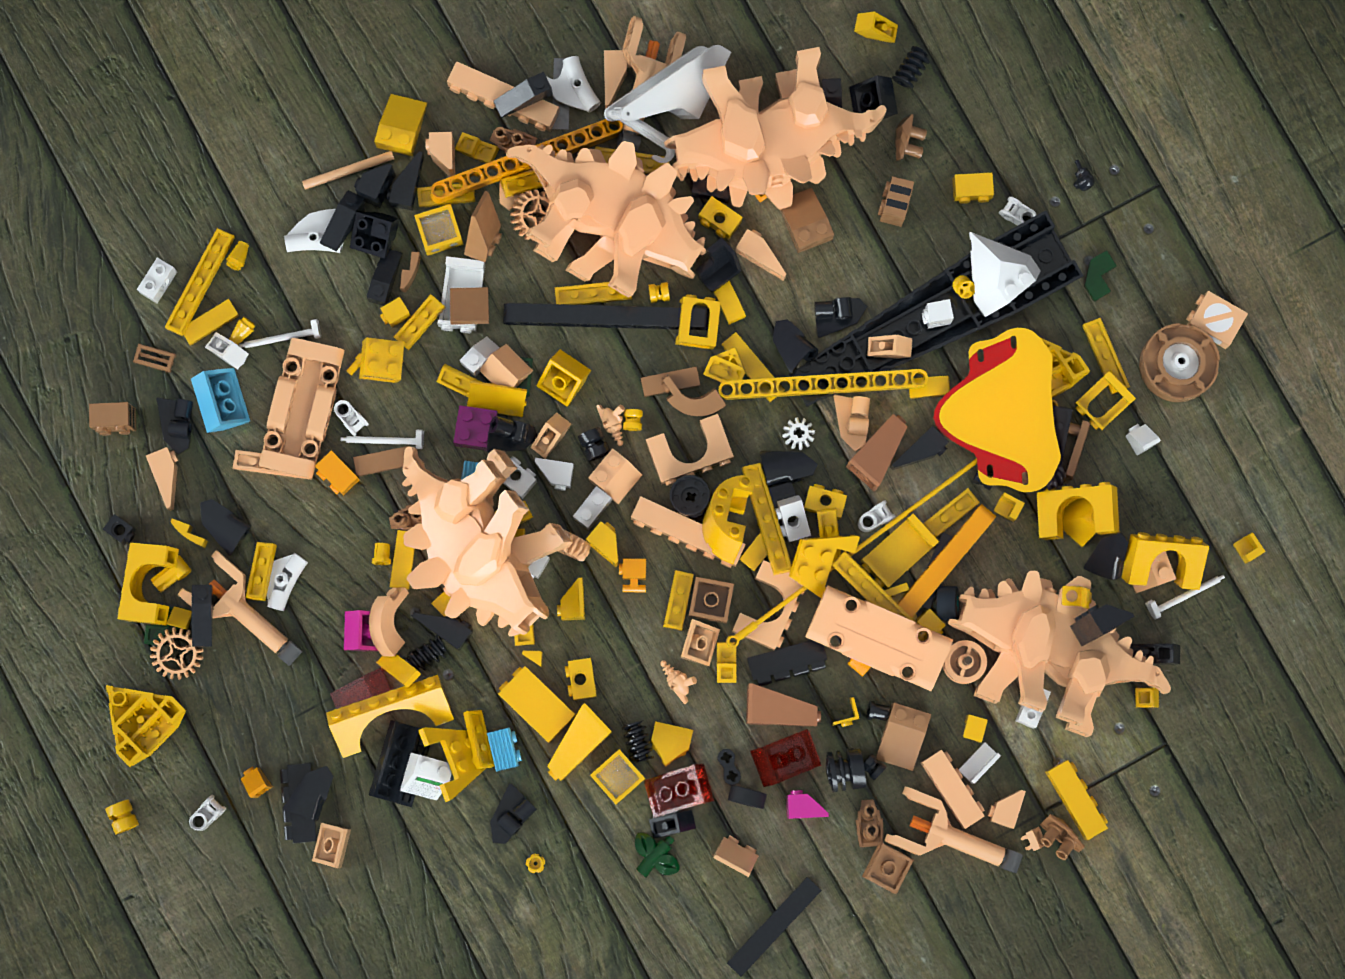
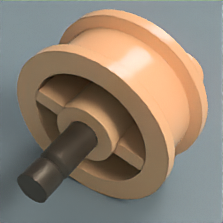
M969 640L958 641L951 645L943 664V670L950 680L959 684H969L978 680L984 674L987 667V657L982 647L977 643Z

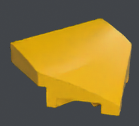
M736 347L710 357L703 375L721 383L730 380H743L746 372Z
M655 721L651 739L652 748L660 756L662 763L666 767L675 759L685 756L686 752L689 751L693 730Z

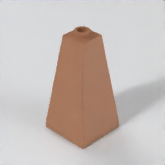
M893 414L853 456L846 466L873 492L880 486L908 427L905 425L906 421L899 415L895 416Z
M749 683L747 685L746 724L816 727L817 722L821 723V711H818V706Z

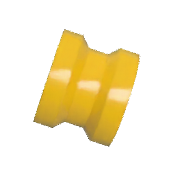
M960 275L954 279L952 287L961 298H970L975 293V285L967 276Z

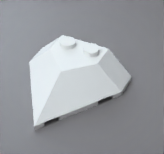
M969 232L972 242V251L970 252L972 280L975 285L974 302L983 315L988 316L1010 303L1034 283L1041 270L1030 255Z

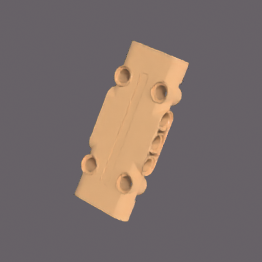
M291 338L287 357L283 362L282 376L278 378L268 416V431L264 436V446L258 467L273 471L277 470L278 472L282 471L292 475L295 474L298 477L304 476L312 480L315 465L321 453V443L324 441L336 397V384L339 381V372L345 350L303 339ZM290 364H297L295 371H288ZM328 372L334 373L332 380L325 379V375ZM272 437H278L276 445L269 444ZM314 445L316 447L315 452L307 454V447Z
M828 585L805 636L808 639L839 651L851 659L891 676L899 677L929 691L933 689L953 643V639ZM851 599L855 600V609L848 610L846 602ZM923 630L926 631L928 634L927 639L919 641L918 633ZM835 635L841 638V642L837 646H833L830 643L831 638ZM909 666L912 668V674L905 677L902 674V670Z

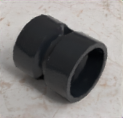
M600 427L588 430L578 436L581 446L586 448L584 453L589 462L600 459L611 451L607 442L603 441L604 435Z

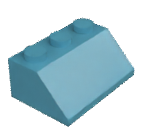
M234 368L203 371L191 378L207 433L227 430L250 422Z

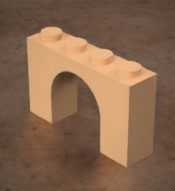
M718 414L700 420V426L707 442V451L697 462L683 463L678 461L672 455L664 433L646 439V444L661 485L666 484V486H670L678 478L685 475H695L694 473L699 471L706 473L713 470V466L720 464V467L731 463L730 460H733L734 456Z
M763 560L755 580L778 590L783 600L803 587L789 577L790 572L773 575L770 563ZM798 596L784 606L780 617L771 622H762L758 625V628L744 638L772 650H775L776 647L780 648L784 639L781 636L784 629L788 630L792 621L789 619L791 612H796L800 603L796 601ZM740 613L732 632L737 634L751 622L757 620Z

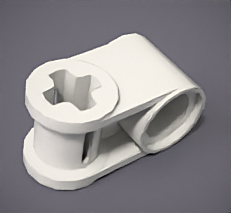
M1009 197L1004 209L999 211V214L1004 219L1017 226L1025 222L1022 218L1023 216H1029L1030 218L1036 216L1034 210L1022 204L1014 197Z
M340 400L335 404L334 412L354 437L356 432L363 426L369 425L349 402ZM346 405L348 406V412L343 415L340 414L338 411L340 406Z
M884 500L859 518L858 528L863 532H870L896 516L890 512L886 505L887 502ZM864 518L871 520V527L864 526Z
M212 794L190 817L189 824L192 829L203 831L219 818L227 808L225 806L222 807ZM200 816L203 817V826L196 827L195 819Z

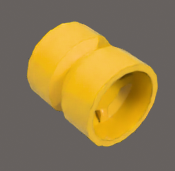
M129 799L105 809L108 818L113 820L111 825L115 835L139 825L136 815L131 814L133 808Z

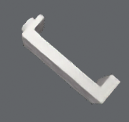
M446 256V272L441 301L446 308L439 315L437 324L444 331L460 329V332L470 334L472 331L477 330V324L451 325L450 288L482 287L485 262Z

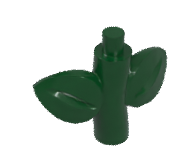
M638 833L635 838V849L644 858L636 868L637 871L646 878L654 866L662 875L677 873L680 870L679 863L672 854L668 853L672 849L670 845L675 840L669 835L665 840L661 839L656 844L652 836L646 833Z

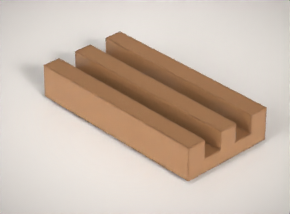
M138 344L133 362L171 373V367L174 364L173 361L176 358V354ZM141 349L157 353L160 355L168 356L170 358L169 360H166L163 358L141 353ZM139 356L168 365L165 367L139 359Z

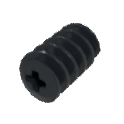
M912 46L911 51L907 53V57L904 58L903 63L900 64L899 70H896L895 76H892V79L903 87L913 89L914 85L911 81L917 82L918 79L915 75H922L919 69H926L923 63H930L927 59L928 54L923 49Z
M435 635L436 642L429 639L430 646L423 643V650L416 647V654L410 651V658L408 659L405 656L408 663L419 672V668L424 671L427 670L426 663L432 667L433 659L439 663V655L447 658V649L438 635Z
M643 721L630 723L622 727V730L628 731L624 738H630L626 745L632 746L627 751L634 754L629 759L630 761H636V763L654 758V756L648 755L652 748H646L650 741L644 740L648 733H642L647 728L645 725H640Z

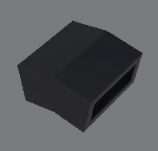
M792 482L769 488L774 509L778 508L777 501L796 496Z

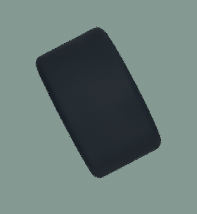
M957 586L938 587L937 616L941 621H949V619L958 620L960 596Z

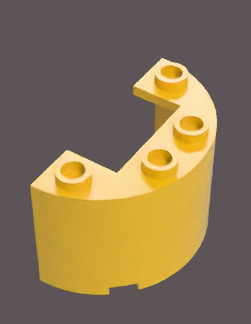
M740 475L722 482L716 488L703 519L702 533L705 542L709 544L712 552L717 557L731 564L734 563L742 545L746 526L727 521L728 513L730 511L741 515L744 514L749 494L752 495L756 476Z

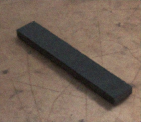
M806 877L733 955L727 964L742 977L822 890Z

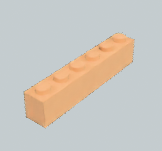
M457 61L447 80L449 89L454 93H464L470 100L482 101L486 107L491 109L496 108L493 102L495 99L514 88L507 83ZM541 100L508 116H516L520 122L528 124V122L534 124L535 128L545 132L547 130L551 132L560 110L559 106Z
M641 496L631 516L634 525L641 528L647 526L651 528L650 532L658 536L664 534L673 543L678 544L682 542L686 544L685 548L693 552L699 550L704 553V557L711 560L714 558L721 560L720 564L731 568V566L736 567L746 545L742 543L734 563L731 564L720 559L712 552V548L704 540L702 524Z

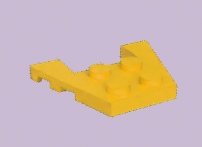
M850 535L800 539L789 577L822 598L836 550L840 549L855 553L860 537Z
M427 727L418 730L424 747L440 742L454 780L440 785L445 802L456 797L486 769H476L467 730Z

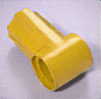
M178 555L176 568L166 567L150 580L162 593L177 580L180 581L189 575L192 570L183 558Z

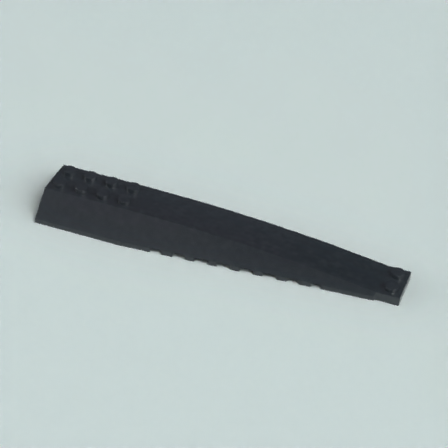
M1045 210L993 239L995 242L1030 255L1041 270L1036 281L1007 305L988 316H984L974 302V295L964 299L954 291L952 287L953 281L960 275L967 276L973 282L971 253H969L954 265L948 267L874 318L865 322L859 328L850 332L844 338L817 354L814 360L806 362L805 365L794 370L793 374L788 373L789 377L889 371L1012 316L1082 278L1084 275L1076 261L1070 259L1054 231V223ZM950 299L954 317L951 324L928 329L927 324H924L922 319L923 309H925L927 303ZM900 335L912 338L911 357L897 359L867 356L868 337ZM860 377L856 379V384H860L866 380ZM839 379L837 380V386L845 388L847 381ZM820 380L817 385L820 389H826L828 382ZM801 381L798 387L805 391L809 388V384L806 381ZM837 393L800 396L806 407H809L823 398L826 399Z

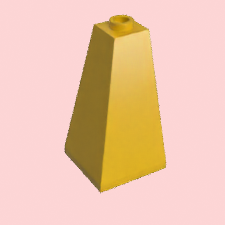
M585 703L581 706L547 766L550 769L548 773L555 781L558 778L562 781L612 734V731Z

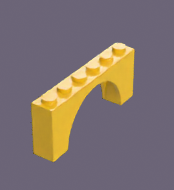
M439 676L428 677L413 683L409 688L403 686L327 712L328 725L342 757L362 752L360 737L364 728L374 718L388 711L397 709L416 710L427 715L434 722L435 726L454 720L451 706Z

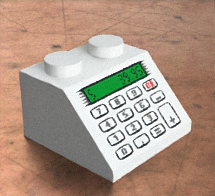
M411 753L400 791L437 800L442 794L440 785L450 781L452 772L449 764Z

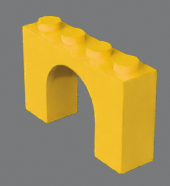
M1101 482L1099 486L1082 484L1080 488L1064 486L1061 487L1062 490L1051 489L1049 491L1046 488L1043 492H1037L1039 538L1043 540L1064 539L1063 513L1065 508L1077 499H1087L1091 503L1094 510L1095 533L1107 535L1120 532L1117 487L1111 485L1110 482Z
M1144 532L1130 534L1121 578L1128 584L1147 586L1153 560L1160 553L1173 550L1178 554V566L1174 583L1182 589L1200 590L1209 545L1204 543L1203 539L1199 537L1185 539V537L1174 535L1172 538L1164 534L1150 536V534Z
M130 543L117 619L166 626L169 606L148 603L142 594V582L148 571L154 567L176 568L179 549L163 545Z

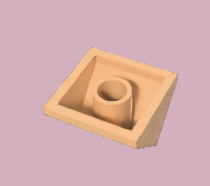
M507 344L491 353L479 370L492 384L515 388L533 372Z
M692 619L681 658L710 666L720 629Z
M321 823L312 861L334 868H342L351 829Z

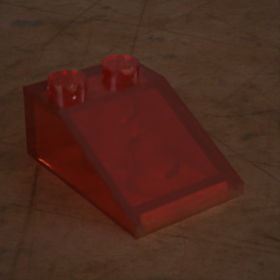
M379 668L330 693L336 709L393 689L384 670Z
M808 729L750 751L763 787L775 785L821 766Z
M704 763L691 765L644 780L654 818L714 801Z

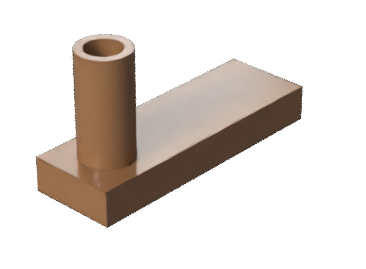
M1084 420L1082 425L1070 422L1068 434L1078 436L1066 472V478L1071 480L1074 478L1090 428V422Z

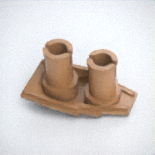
M913 114L902 119L896 128V161L903 159L905 154L917 159L921 158L923 154V147L909 144L910 137L923 141L927 134L926 129L912 126Z
M497 127L493 131L490 141L506 153L511 147L535 145L537 138L516 129L509 130Z
M408 505L389 517L391 529L408 531L415 525L422 524V515L410 514L408 509L412 505Z
M874 800L861 801L860 811H858V818L856 820L859 847H876L879 842L883 843V818L880 817V811L877 810Z
M1050 814L1040 824L1046 830V833L1040 839L1042 845L1051 847L1055 839L1062 843L1056 851L1058 858L1066 860L1072 849L1080 852L1085 847L1078 839L1079 837L1062 819Z

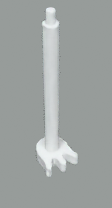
M310 320L312 329L246 341L243 344H239V347L250 348L314 335L315 339L321 338L319 320Z
M416 430V438L346 436L341 437V441H346V443L416 445V449H423L424 431Z
M1224 575L1216 576L1202 583L1200 590L1191 589L1157 606L1155 600H1150L1145 605L1151 616L1156 620L1161 617L1160 612L1221 582L1220 580L1225 577Z

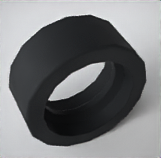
M731 785L728 800L764 809L767 794Z

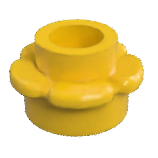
M532 854L530 858H527L526 866H528V870L531 873L543 871L545 859L542 856Z

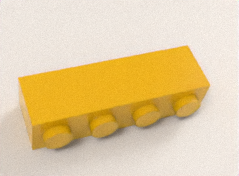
M1065 760L1045 773L1084 840H1089L1108 829L1106 826L1108 821L1103 813L1099 814L1096 808L1098 804L1094 797H1089L1086 791L1088 787L1083 779L1078 778L1076 774L1078 770L1074 763Z

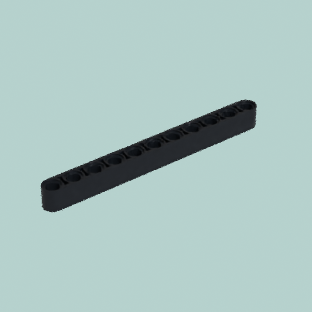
M505 303L503 305V324L679 330L681 308ZM692 308L690 330H708L709 309Z

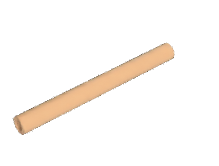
M388 151L303 180L302 183L304 189L307 190L392 161L394 156L392 151Z

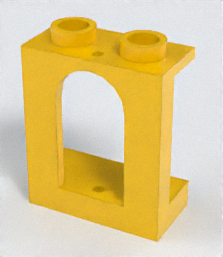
M696 295L682 297L680 299L682 305L679 333L676 337L675 345L714 349L717 342L721 302L715 301L716 299L711 297L698 299ZM693 305L709 308L707 338L689 335Z
M1108 371L1075 402L1077 405L1075 409L1082 416L1086 414L1091 419L1089 422L1095 430L1100 428L1102 431L1136 398ZM1111 384L1123 398L1102 417H1093L1088 412L1089 403L1104 388Z

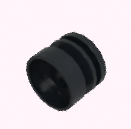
M685 475L678 478L670 490V500L675 511L689 519L702 517L706 513L712 498L707 483L695 475ZM690 494L695 496V502L693 503L692 501L687 502L689 499L688 495Z
M860 747L847 749L846 758L844 759L840 750L836 751V760L833 758L832 751L826 753V775L833 793L838 792V783H840L842 791H845L846 782L849 781L853 790L866 788L865 769Z

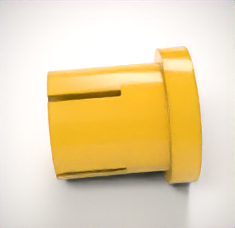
M375 543L372 564L390 565V544Z

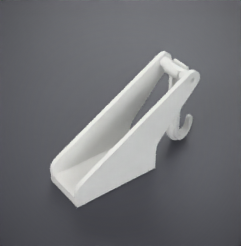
M713 45L710 48L704 46L693 48L607 107L604 112L605 118L608 121L624 123L665 149L666 156L664 158L657 155L652 156V159L656 162L667 163L671 161L674 157L675 149L666 148L664 144L669 137L646 124L640 118L669 111L680 119H699L710 98L703 85V70L725 66L731 51L721 45Z

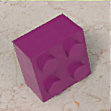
M459 405L454 445L487 451L490 423L494 416H499L498 411Z

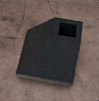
M357 211L350 248L386 258L397 234L399 218L384 213Z

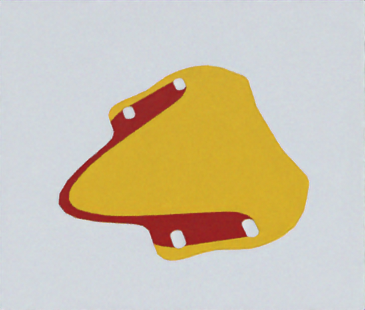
M1009 329L993 339L972 344L969 349L970 371L968 376L946 393L938 402L933 417L936 427L943 435L975 454L978 476L983 484L1008 486L1021 492H1034L1045 487L1053 478L1061 458L1054 427L1051 379L1053 358L1042 339L1029 329ZM1011 336H1016L1017 348L1015 349L1011 347ZM979 349H982L984 352L983 362L978 361L977 352ZM988 465L993 466V477L991 478L987 475ZM1023 472L1028 473L1027 485L1022 483Z

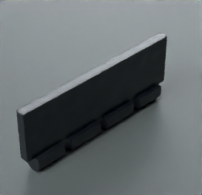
M813 640L747 658L753 681L757 680L759 686L771 684L772 675H774L776 682L791 678L790 670L793 671L794 677L809 673L808 665H811L813 672L825 669L824 661L828 660L824 645Z
M311 763L287 765V769L280 770V782L288 783L289 787H281L282 803L288 801L306 773L311 772ZM283 811V822H291L292 825L284 826L285 840H293V843L317 841L315 820Z

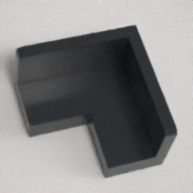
M723 238L707 249L710 259L696 269L699 280L712 293L742 271L736 252Z

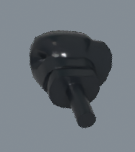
M1078 159L1075 160L1078 172L1075 173L1077 180L1073 185L1076 189L1087 191L1094 185L1095 179L1091 172L1088 171V168H1082Z

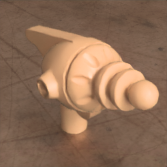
M620 404L613 411L610 408L604 409L601 405H597L596 407L604 429L612 434L611 437L615 438L614 441H617L618 446H622L623 441L621 439L623 436H621L622 432H620L622 416L620 414L625 410L624 406Z
M662 660L660 665L664 667V674H667L668 686L686 704L688 702L686 695L689 693V686L696 684L697 679L694 676L687 678L686 674L679 670H673L674 667H670V664L667 665V662Z

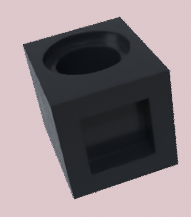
M114 514L102 530L125 545L133 540L136 535L134 532L137 529ZM120 526L125 527L123 535L117 534V529Z

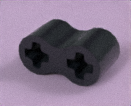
M723 749L717 756L719 764L724 769L723 780L728 785H735L741 779V773L734 764L735 754L730 749ZM724 752L732 757L729 759V763L721 760ZM729 771L737 774L735 782H732L731 779L727 780Z

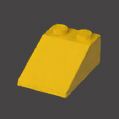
M391 94L374 140L376 147L413 157L427 102Z

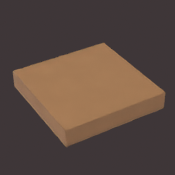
M488 287L450 288L451 325L489 324Z
M879 842L862 877L897 894L914 859Z

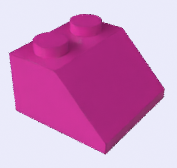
M345 611L344 650L378 651L370 636V611Z
M803 790L790 791V795H786L787 819L829 817L828 812L811 796L803 794Z

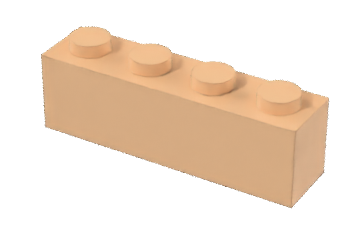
M939 750L922 761L921 765L962 829H966L983 818L984 814L982 812L985 810L979 801L975 802L972 795L974 793L968 784L965 786L962 782L963 776L959 769H954L950 762L953 760L948 752Z

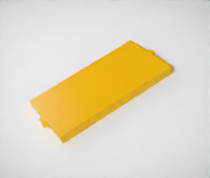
M471 381L470 390L467 392V406L496 410L498 414L523 417L524 406L527 405L525 401L527 389Z

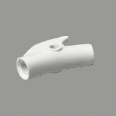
M571 56L563 60V68L557 79L547 77L552 88V96L556 101L587 111L588 113L600 106L601 102L592 90L578 56Z
M336 209L309 213L284 236L287 252L303 250L336 252L320 244L321 238ZM343 243L338 249L337 253H341Z
M293 553V555L274 561L267 591V607L284 611L298 577L308 564L298 554Z

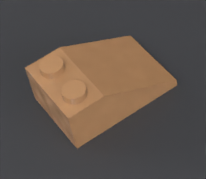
M812 188L794 194L792 206L780 210L797 253L833 240L834 233L829 220Z
M487 191L483 193L471 216L464 255L482 262H486L489 256L492 257L496 247L494 245L495 243L499 244L502 233H499L501 224Z
M892 703L876 755L877 760L913 771L931 714Z

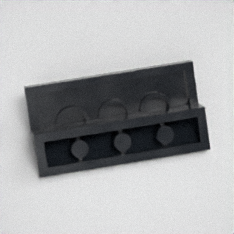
M390 720L369 796L412 807L415 794L400 791L410 754L415 753L427 757L430 745L424 747L418 731L422 728Z

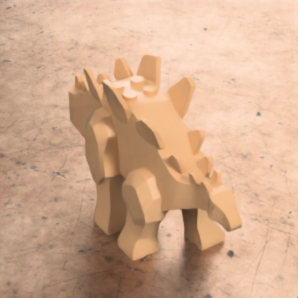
M820 47L797 51L795 59L797 69L775 74L776 87L781 99L760 112L759 97L763 87L762 76L739 80L738 92L728 79L725 66L704 69L702 74L703 85L717 108L720 119L711 121L686 133L672 136L664 144L666 148L675 149L677 162L672 167L677 171V177L680 181H684L687 173H690L693 181H697L698 178L704 180L707 176V190L709 192H713L715 189L724 191L729 186L731 203L735 207H742L748 191L751 195L765 193L777 209L782 210L792 206L793 184L790 179L800 183L810 181L814 184H819L826 176L824 160L821 155L839 158L842 153L840 141L852 146L854 144V135L861 142H864L866 133H870L884 118L887 109L884 105H881L875 110L854 113L826 102L823 88L820 87L817 75L821 52Z
M626 141L618 146L609 158L608 163H606L602 152L598 149L582 148L575 159V163L572 154L564 149L560 150L555 156V151L552 150L551 145L546 147L544 145L539 147L523 145L511 147L507 150V157L517 158L520 162L530 165L538 176L549 199V206L542 222L529 228L526 236L538 243L533 251L554 262L558 260L574 229L581 233L600 235L601 238L582 257L571 262L566 271L586 282L591 279L595 272L614 260V275L608 286L628 298L633 296L636 291L642 260L672 269L682 276L694 278L695 274L690 268L699 255L703 256L706 253L704 248L705 238L701 237L695 241L693 239L695 236V231L693 230L695 222H686L688 220L686 212L694 202L693 197L673 199L676 195V190L672 185L677 176V171L669 163L663 164L646 176L642 160L636 157L634 144Z
M407 447L404 452L403 473L407 478L402 485L405 487L412 485V488L408 491V496L417 494L419 501L409 507L408 511L410 514L422 515V524H417L404 533V545L420 550L427 549L428 560L421 562L407 576L409 584L413 589L436 588L443 584L445 586L443 588L444 592L451 597L445 610V615L450 618L458 617L470 606L477 608V621L481 626H485L495 613L499 615L498 627L504 628L509 624L511 625L508 633L509 636L527 634L530 626L539 617L543 619L549 617V609L543 602L527 567L538 559L568 548L573 541L560 525L549 523L539 532L514 538L523 515L529 511L515 491L505 490L500 494L498 510L494 513L493 496L506 479L517 469L505 451L493 449L488 454L487 460H482L477 464L473 474L462 480L457 478L448 481L425 468V464L419 458L415 447Z
M1029 571L1027 573L1021 591L1017 589L1010 578L1000 582L997 590L999 598L995 597L992 589H982L978 598H976L974 588L969 587L959 597V601L963 603L959 619H949L948 622L955 629L969 634L999 653L997 661L976 688L975 697L996 704L1000 702L1003 690L1018 677L1021 696L1018 704L1043 712L1047 706V699L1043 690L1044 673H1046L1058 685L1066 687L1055 718L1067 722L1065 730L1084 737L1092 736L1094 726L1091 712L1097 697H1100L1104 686L1125 682H1145L1148 686L1157 688L1162 694H1167L1171 690L1169 682L1161 669L1153 665V656H1149L1146 659L1143 656V652L1139 650L1133 657V649L1130 648L1132 638L1127 636L1118 641L1119 634L1115 631L1116 628L1081 646L1070 626L1075 623L1074 619L1088 611V609L1081 606L1062 605V588L1059 595L1056 594L1057 591L1053 589L1052 582L1040 578L1038 571ZM1077 576L1065 586H1082L1091 589V581L1082 576ZM1074 590L1068 591L1066 594L1067 600L1070 602L1075 601L1077 593ZM1094 600L1089 604V609L1096 605Z

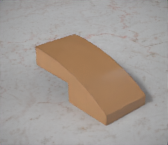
M419 252L411 253L410 270H402L400 284L402 292H406L410 288L417 275L421 259Z

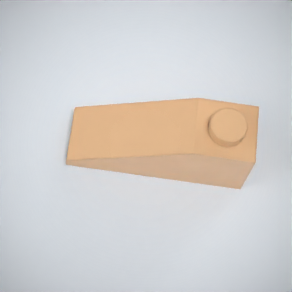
M604 50L605 109L613 104L627 75V68H631L625 60L622 50Z
M747 229L736 246L735 252L784 281L786 272L764 238L761 237L762 235L756 230L750 231Z
M166 447L146 455L165 506L171 511L174 510L178 470L176 462L178 457L174 450L171 451V449Z

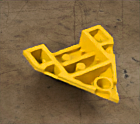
M1041 338L1053 358L1051 379L1053 398L1072 388L1090 370L1080 355L1063 350L1062 347Z
M106 685L110 702L109 710L112 729L116 741V754L131 767L151 756L179 727L186 710L172 696Z

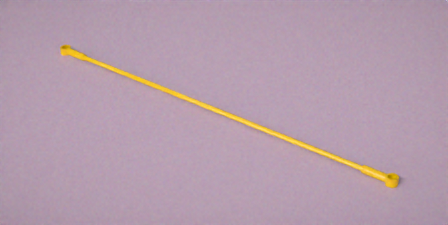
M1052 400V403L1058 406L1057 401ZM977 458L858 545L855 553L975 466ZM849 552L848 554L853 556L855 553ZM801 587L757 621L751 622L734 636H728L726 644L730 647L738 646L739 641L758 628L759 624L807 590V588ZM731 638H735V644L733 645L730 644Z

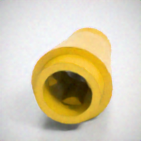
M239 241L226 258V265L234 270H241V267L245 265L249 245Z
M243 316L242 319L238 320L229 340L239 345L254 332L256 325Z

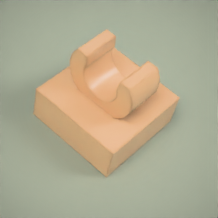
M1039 827L1026 832V835L1021 837V840L1028 839L1030 845L1025 847L1026 850L1033 849V851L1044 847L1040 842L1043 834Z

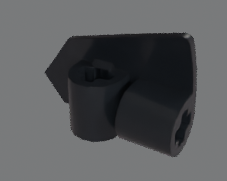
M851 297L814 302L818 338L857 324L868 306L860 298Z
M788 319L776 321L773 342L790 374H793L803 359L810 362L816 358L818 348L808 341L802 331Z
M158 397L156 400L163 440L179 455L189 449L192 433V423L190 420L193 402L184 399L169 400Z
M494 416L488 432L487 452L490 453L493 449L505 452L525 450L538 436L535 427L524 422Z
M760 451L767 486L784 482H800L804 480V477L812 476L818 466V463L803 452Z
M213 499L201 502L202 524L224 551L231 556L239 541L243 540L249 533L251 525Z
M1121 532L1103 537L1085 563L1084 569L1107 579H1119L1123 561L1126 558L1129 540Z
M324 766L306 773L282 810L318 821L333 780V774L329 768Z
M511 783L508 785L490 821L493 843L506 844L522 828L523 823L537 810Z

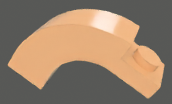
M405 587L392 588L387 592V596H377L372 605L369 615V631L373 644L382 656H395L405 644V641L397 633L394 625L395 612L409 594Z

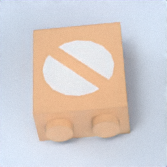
M1207 291L1197 299L1195 304L1198 306L1195 311L1191 310L1186 319L1189 321L1187 325L1201 328L1209 334L1217 345L1226 349L1231 345L1248 313Z

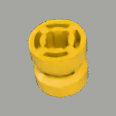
M663 282L660 285H648L651 303H657L658 300L670 301L667 282Z
M625 409L623 429L641 431L642 423L640 419L643 416V411Z

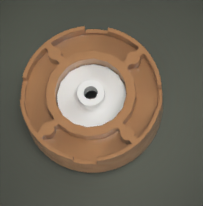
M1180 323L1171 324L1158 330L1144 345L1139 359L1140 374L1148 389L1159 398L1170 402H1186L1200 396L1214 383L1219 373L1220 355L1213 339L1201 328Z

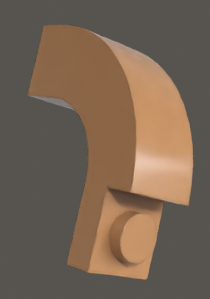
M668 374L662 377L664 383L661 385L667 394L669 392L672 393L666 399L675 409L684 414L706 416L726 406L715 388L703 396L696 398L688 397L679 391Z

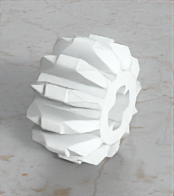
M798 417L795 418V424L789 420L788 425L790 427L784 426L783 428L788 433H784L782 437L789 438L785 442L786 445L791 442L793 443L791 449L798 445V449L802 450V444L808 448L810 446L808 441L813 442L814 440L810 435H813L815 430H808L812 424L804 425L806 422L805 418H803L801 423H799ZM796 430H799L800 433H803L801 435V438H798L797 435H794V433H796Z

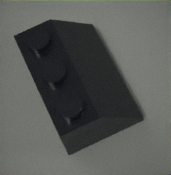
M1097 604L1074 619L1075 623L1070 627L1080 645L1084 646L1135 616L1131 612L1108 604L1099 607Z

